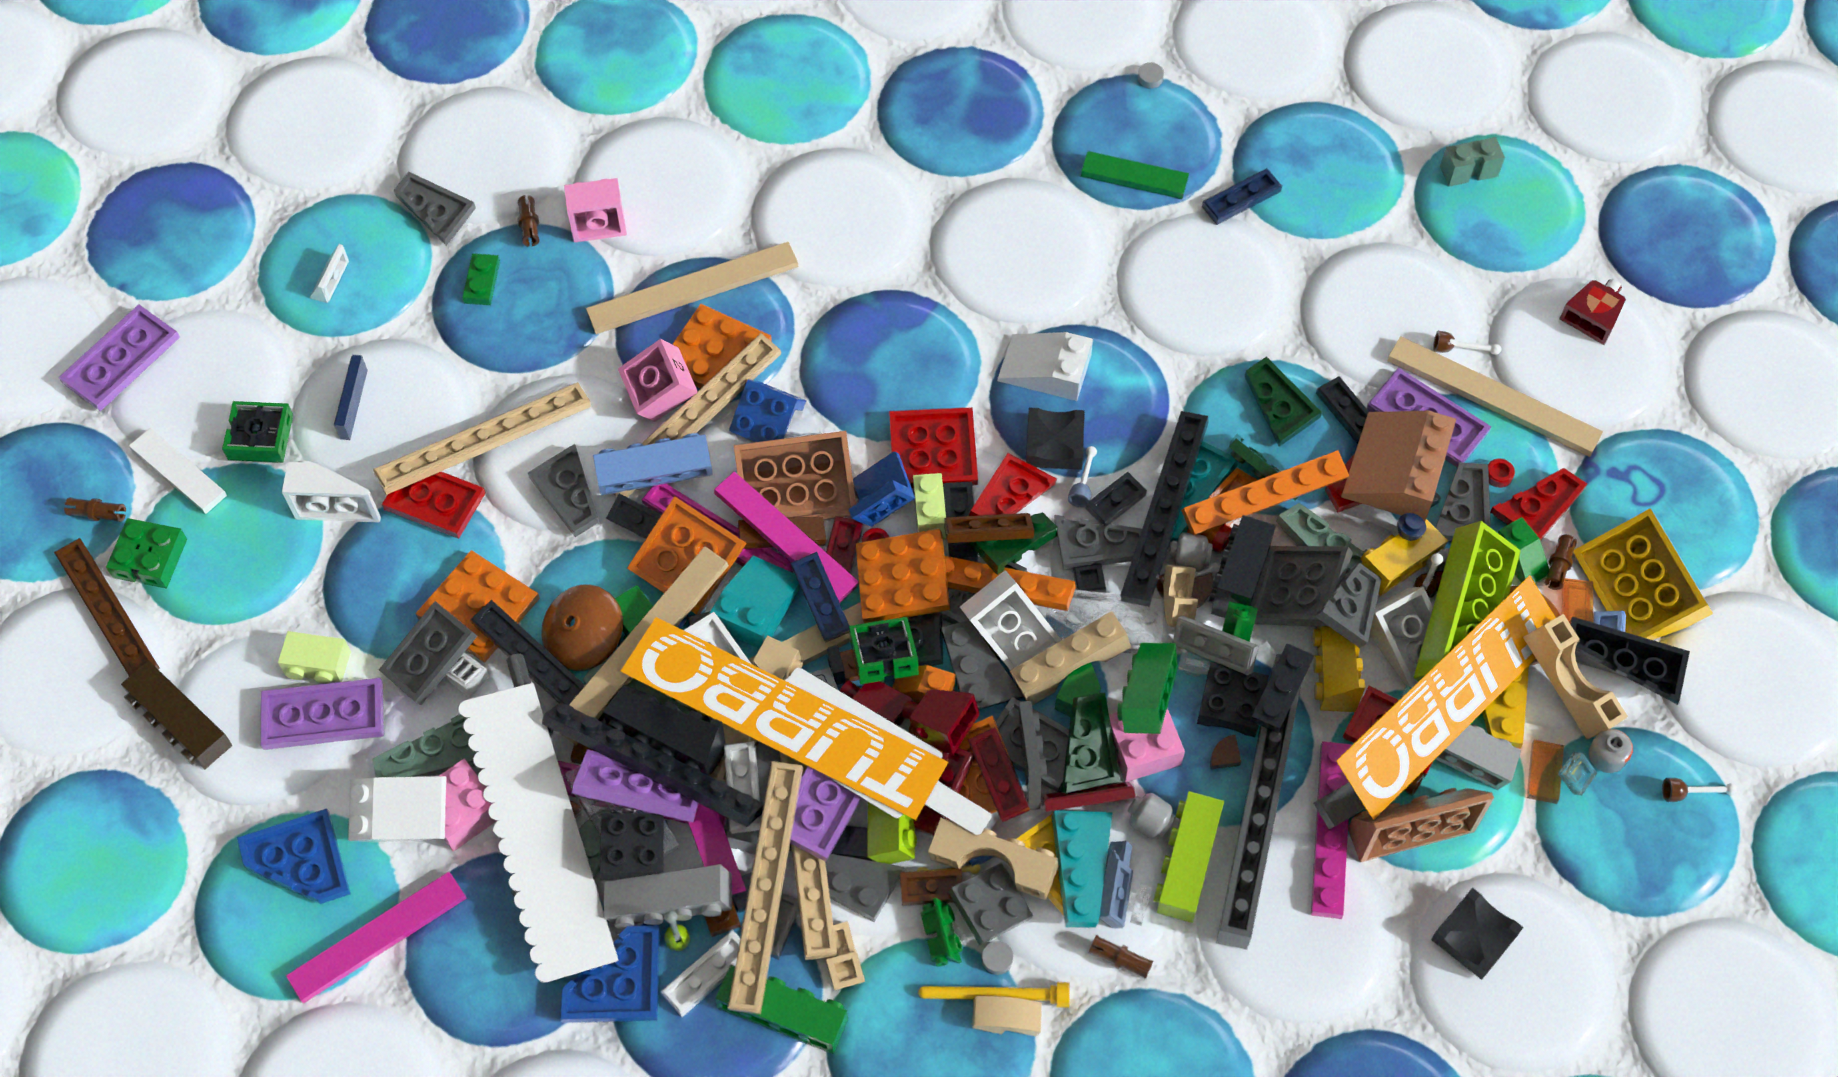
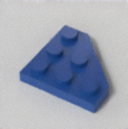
M327 808L237 838L243 865L253 873L319 904L351 894L330 812Z
M659 925L627 926L613 942L619 961L583 971L577 978L571 980L562 988V1023L658 1021Z

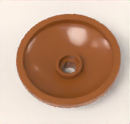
M584 584L571 587L558 595L545 613L541 631L543 646L568 670L585 671L592 669L608 659L616 649L623 629L622 612L616 599L609 592L598 586ZM575 619L574 625L570 627L571 621Z

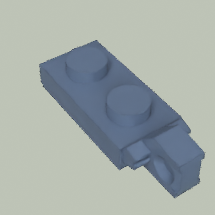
M1112 841L1107 854L1108 862L1104 877L1099 918L1113 929L1125 926L1133 870L1129 867L1132 845L1127 841Z

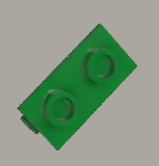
M1229 601L1222 631L1250 642L1258 608Z
M933 898L934 904L922 906L923 911L920 913L925 934L937 933V937L927 940L931 961L935 962L937 967L947 965V959L949 958L957 963H962L960 957L962 944L958 935L955 934L952 924L955 922L954 912L949 904L938 898Z

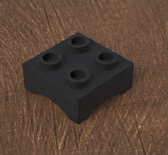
M1029 408L1026 462L1036 468L1082 470L1085 410L1052 412L1040 408Z
M1211 662L1197 724L1228 728L1246 736L1255 737L1259 725L1251 722V718L1267 686L1269 675L1257 672L1246 675L1224 665Z
M601 813L600 880L626 879L664 873L663 815L655 813Z
M1472 887L1455 910L1437 929L1431 940L1482 980L1524 927L1494 908L1481 893Z

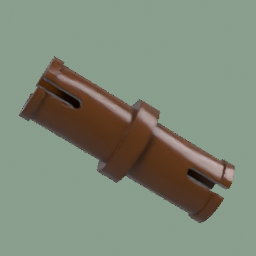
M525 195L518 198L520 213L518 225L522 229V242L525 246L529 247V238H531L532 246H536L540 240L537 229L539 217L535 213V200L532 196L528 195V204H526Z
M69 497L65 502V505L76 506V508H64L65 514L68 516L88 517L91 521L105 519L122 522L126 516L125 514L115 513V511L126 512L124 504L106 503L97 498L82 500Z
M1564 534L1559 536L1555 553L1550 556V568L1544 583L1546 586L1549 585L1548 588L1552 590L1563 588L1566 573L1572 567V555L1577 540L1573 539L1571 535Z
M1098 935L1095 936L1088 952L1113 963L1114 968L1119 969L1122 967L1142 976L1144 979L1147 978L1153 964V960L1129 951L1128 946L1124 944L1122 947Z

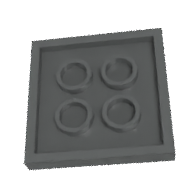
M1270 546L1250 605L1258 608L1254 624L1328 626L1316 618L1315 615L1346 576L1353 554L1349 546Z

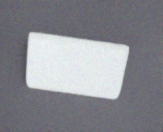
M339 244L329 257L310 296L311 299L325 303L330 301L349 262L343 245Z

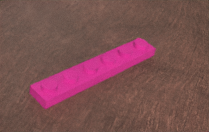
M1322 741L1320 746L1317 800L1349 783L1336 761L1352 745ZM1318 810L1316 815L1311 916L1342 919L1344 916L1349 818L1329 829Z

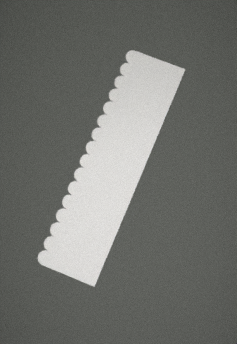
M534 683L463 701L459 705V713L463 717H469L463 724L464 730L469 734H474L469 738L468 744L472 750L479 751L474 755L473 761L478 768H484L479 772L478 779L480 783L488 786L483 792L485 800L493 803L488 810L489 816L494 820H499L494 825L495 835L503 838L499 843V850L504 855H510L504 861V868L510 873H515L510 877L509 885L513 890L520 891L515 895L514 903L518 908L525 909L520 913L519 919L523 926L530 927L525 932V940L530 945H536L531 949L530 958L533 962L540 964L535 971L537 979L541 982H549L619 961L607 921L604 918V911L548 728L542 724L544 715Z

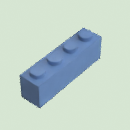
M691 433L677 440L664 438L650 445L637 443L629 445L627 449L617 451L615 449H604L599 454L593 455L601 496L713 475L705 434Z

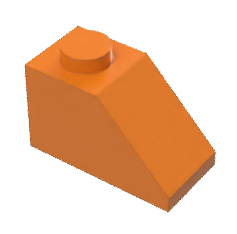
M929 665L918 666L919 675L897 678L892 688L911 697L913 702L920 703L928 690L954 691L955 674Z

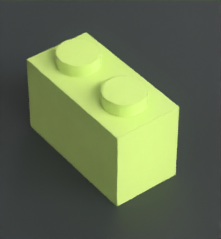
M942 473L913 475L917 532L940 529L943 539H946L944 528L946 512Z
M287 631L278 664L283 673L288 678L294 680L309 678L322 684L342 682L351 651L345 639Z

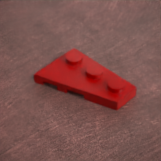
M1007 453L971 509L969 516L1016 514L1053 487L1057 478Z
M1562 468L1540 480L1530 489L1524 492L1520 491L1513 495L1510 500L1493 506L1490 513L1507 525L1522 517L1541 541L1585 490L1587 483L1567 469Z

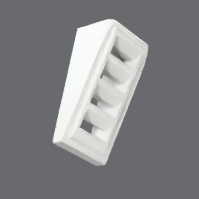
M463 653L444 678L466 696L470 697L490 676L484 666L466 653ZM465 664L466 666L456 675L455 672ZM470 670H472L473 672L465 680H463L462 678Z

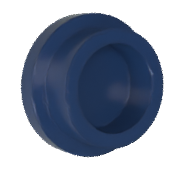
M1405 513L1400 516L1397 522L1398 533L1405 540H1417L1424 535L1426 523L1417 514Z

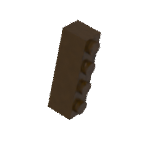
M149 660L121 683L127 692L124 696L125 700L135 710L141 707L145 711L142 716L153 728L159 725L165 730L161 733L162 736L173 747L179 744L184 749L180 753L191 765L197 762L202 768L207 769L233 746L226 734Z

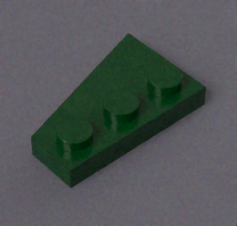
M1267 356L1246 370V381L1279 447L1321 417V410Z
M1238 434L1230 441L1229 447L1232 449L1230 455L1241 464L1247 461L1254 467L1252 472L1259 479L1281 472L1274 465L1271 464L1270 466L1263 455L1256 449L1248 448L1243 444L1244 439Z
M1042 512L1031 515L1034 538L969 542V546L998 575L1004 571V567L1008 563L1012 562L1015 564L1020 561L1022 554L1028 550L1035 551L1055 538L1058 527Z
M1105 692L1073 698L1061 793L1121 782Z

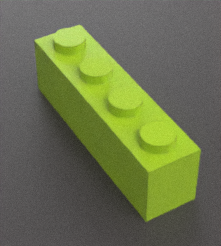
M1188 791L1186 801H1179L1175 818L1181 819L1179 829L1172 828L1168 845L1174 847L1172 856L1165 855L1161 873L1166 874L1164 885L1158 883L1153 900L1159 903L1158 914L1193 923L1224 804L1223 800Z
M868 802V857L876 862L895 864L915 859L917 837L914 819L904 814L899 818H895Z

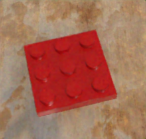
M973 407L889 411L891 452L899 453L911 488H913V475L942 473L943 487L944 483L972 482V485H978Z

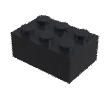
M1242 515L1239 525L1233 524L1229 543L1224 550L1220 562L1221 565L1215 575L1208 601L1213 603L1211 614L1225 618L1229 601L1248 606L1251 605L1272 543L1276 525Z

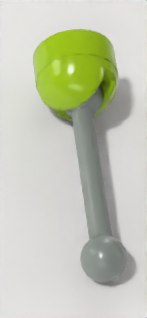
M668 911L665 914V920L670 923V927L667 928L664 935L665 943L672 951H682L689 945V932L686 927L676 924L677 913L675 911Z

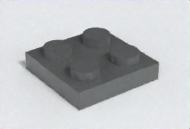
M1002 863L952 887L948 891L979 946L1033 917L1032 912Z

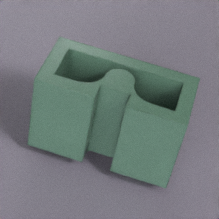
M1493 137L1446 147L1440 167L1448 186L1469 183L1471 176H1477L1478 181L1498 177L1505 156L1497 138Z

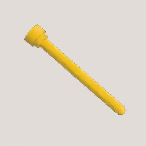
M1057 982V985H1050V988L922 986L918 990V995L923 999L974 1000L976 996H1000L1032 1001H1050V1004H1057V1007L1069 1008L1070 984L1069 982Z

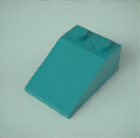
M753 555L723 589L710 614L715 612L732 637L760 649L767 635L770 637L774 635L801 587L794 573Z

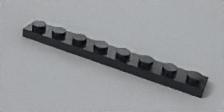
M1180 412L1120 595L1123 602L1150 607L1209 423L1208 416Z
M560 702L543 716V725L745 827H748L763 813L764 803L753 798L751 795L742 793L728 786L725 782L716 780L702 773L699 769L690 767L676 760L673 756L666 755L650 747L647 743L640 742L624 734V732L574 709L570 705Z

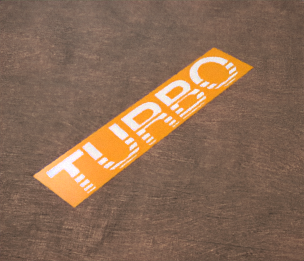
M1530 575L1336 761L1373 820L1536 659L1523 637L1556 617Z
M655 617L620 671L714 719L722 721V723L914 820L917 819L948 764V761L658 617Z

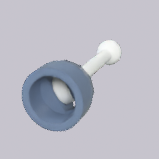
M1089 446L1086 449L1087 459L1081 482L1073 485L1069 491L1068 502L1076 507H1086V503L1091 500V490L1086 485L1092 458L1097 454V450L1093 446Z

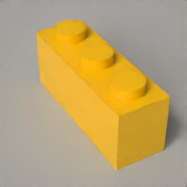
M1427 519L1425 521L1426 531L1421 538L1408 541L1399 534L1396 536L1391 534L1381 543L1380 547L1368 549L1360 558L1363 566L1382 578L1378 593L1380 596L1425 567L1427 560L1446 546L1448 540Z

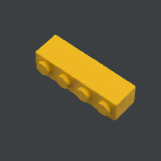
M1317 626V629L1313 630L1312 636L1313 646L1318 647V655L1314 656L1313 662L1314 673L1319 674V682L1315 683L1314 688L1315 700L1320 701V711L1355 712L1365 690V680L1361 679L1363 661L1362 658H1358L1360 648L1331 627Z

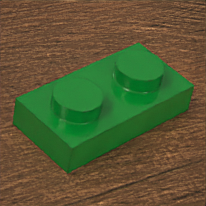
M472 253L462 297L464 304L491 306L500 265L499 255Z

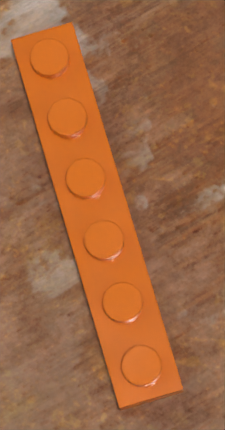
M1339 450L1190 505L1181 511L1191 534L1198 535L1241 519L1242 515L1254 514L1349 477Z
M945 556L948 588L977 593L1000 575H997L987 564ZM1004 567V571L1008 572L1034 605L1068 611L1076 588L1075 581Z

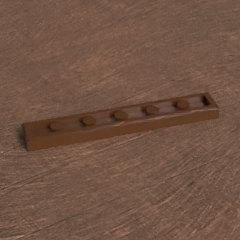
M81 538L55 551L56 557L128 676L130 677L148 660L159 670V665Z

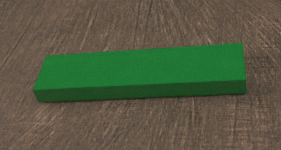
M1087 151L1081 170V177L1183 199L1189 173Z

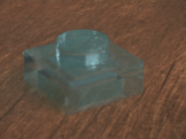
M1573 752L1558 775L1573 794L1583 795L1597 775V771L1583 753Z

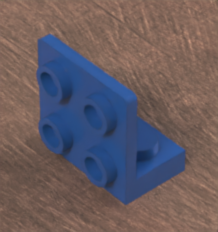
M748 379L729 431L754 442L784 439L794 411H803L807 400L758 380Z
M895 451L853 478V484L859 501L849 508L852 519L872 527L915 499L899 453Z

